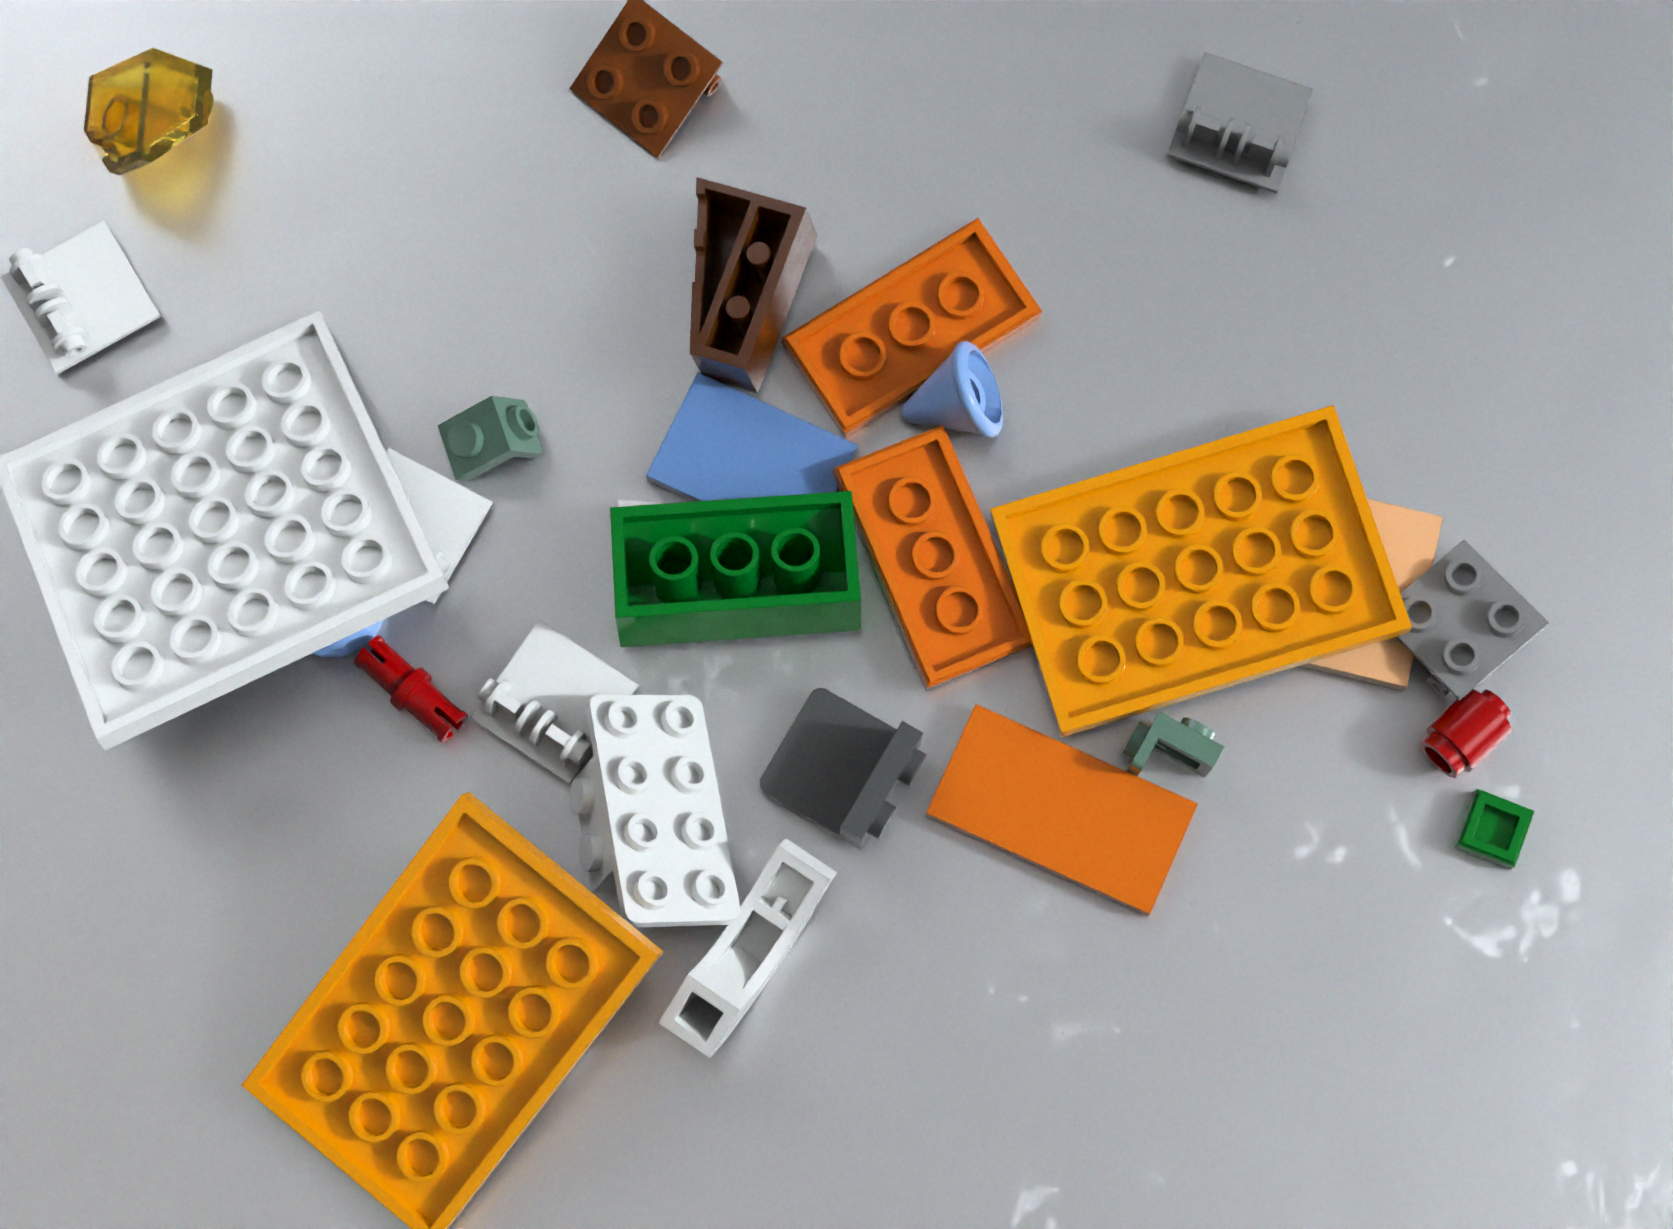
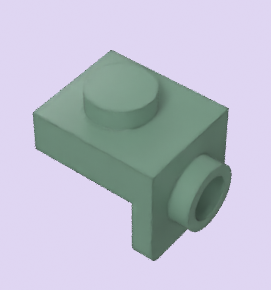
M490 396L437 425L456 480L470 481L513 457L532 459L543 453L537 435L539 432L537 419L524 400Z
M1159 711L1151 726L1139 721L1129 739L1123 754L1131 757L1132 761L1126 772L1138 776L1154 749L1206 777L1213 769L1225 746L1213 741L1215 733L1202 723L1186 717L1181 722H1178Z

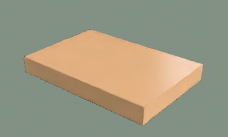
M1367 499L1401 593L1433 566L1443 517ZM1396 637L1301 666L1404 691L1408 686L1414 655Z

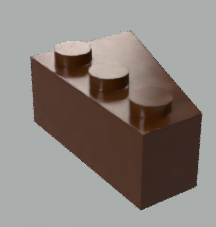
M696 177L698 214L697 229H694L696 265L695 282H692L690 355L701 374L723 384L758 394L815 243L817 233L806 207Z

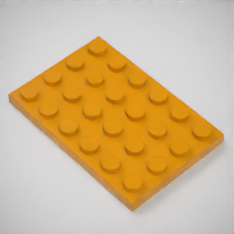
M1334 405L990 508L991 518L1019 600L1061 737L1407 634L1412 629Z
M467 792L462 794L241 1086L411 1229H448L664 951L474 795Z

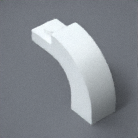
M785 838L776 848L740 906L741 912L739 917L733 923L728 924L704 958L689 972L658 1023L708 1058H711L735 1029L773 976L814 913V908L837 872Z

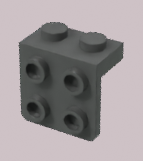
M817 688L810 693L761 776L760 788L765 795L861 849L869 834L879 839L892 818L896 806L888 801L899 782L910 786L927 756L926 753L919 750L923 732L904 721H901L899 727L895 729L829 690Z

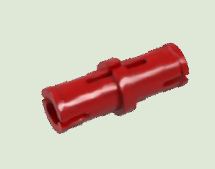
M380 635L371 639L368 645L372 648L371 653L375 657L363 647L355 657L353 664L357 668H361L392 696L390 702L400 712L405 709L408 710L437 737L440 743L444 744L450 740L454 734L450 731L452 727L447 722L459 731L468 719V714L463 710L461 711L430 683L432 677L422 667L414 669Z

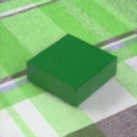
M1476 789L1472 792L1453 848L1511 870L1516 866L1535 811Z

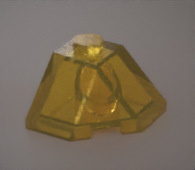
M152 47L89 76L84 132L91 143L100 145L106 154L102 161L108 171L120 176L152 163L207 125L208 117L213 108V94L211 93L213 69Z

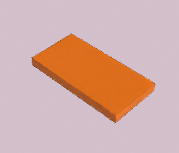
M976 218L782 337V345L846 439L906 402L948 358L957 343L969 341L983 354L1040 319L1042 310L979 218Z
M943 425L833 469L832 474L840 492L852 491L855 527L925 690L1033 647L1015 588Z
M975 704L925 816L1148 917L1198 803Z

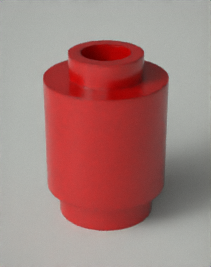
M1473 689L1460 701L1457 699L1426 729L1428 736L1420 743V746L1428 759L1440 771L1449 777L1456 778L1462 771L1471 772L1512 732L1508 721L1511 711L1504 701L1492 691L1485 689L1480 693Z

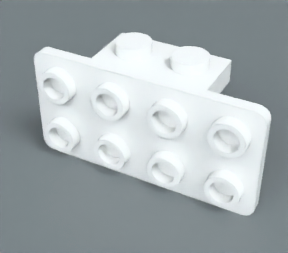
M692 695L593 696L586 706L593 757L574 778L570 787L571 809L574 814L579 815L582 832L579 859L582 869L589 874L591 892L615 893L617 891L620 915L635 928L728 925L733 923L739 917L741 908L701 701Z

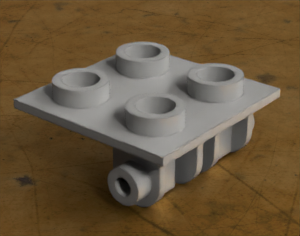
M1204 52L1167 156L1277 193L1313 89Z
M1463 540L1400 593L1412 629L1409 633L1397 636L1396 638L1433 674L1428 678V682L1436 693L1444 697L1451 692L1460 701L1546 628L1549 622L1475 549Z

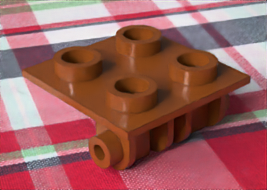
M628 0L569 89L659 158L701 95L704 93L709 97L718 89L722 78L716 73L724 62L644 0Z

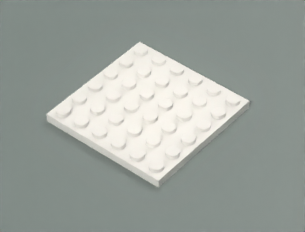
M320 310L0 456V484L95 738L105 751L450 589Z

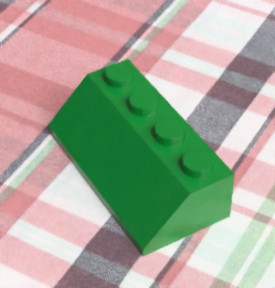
M852 491L610 507L615 619L620 647L861 630V594Z

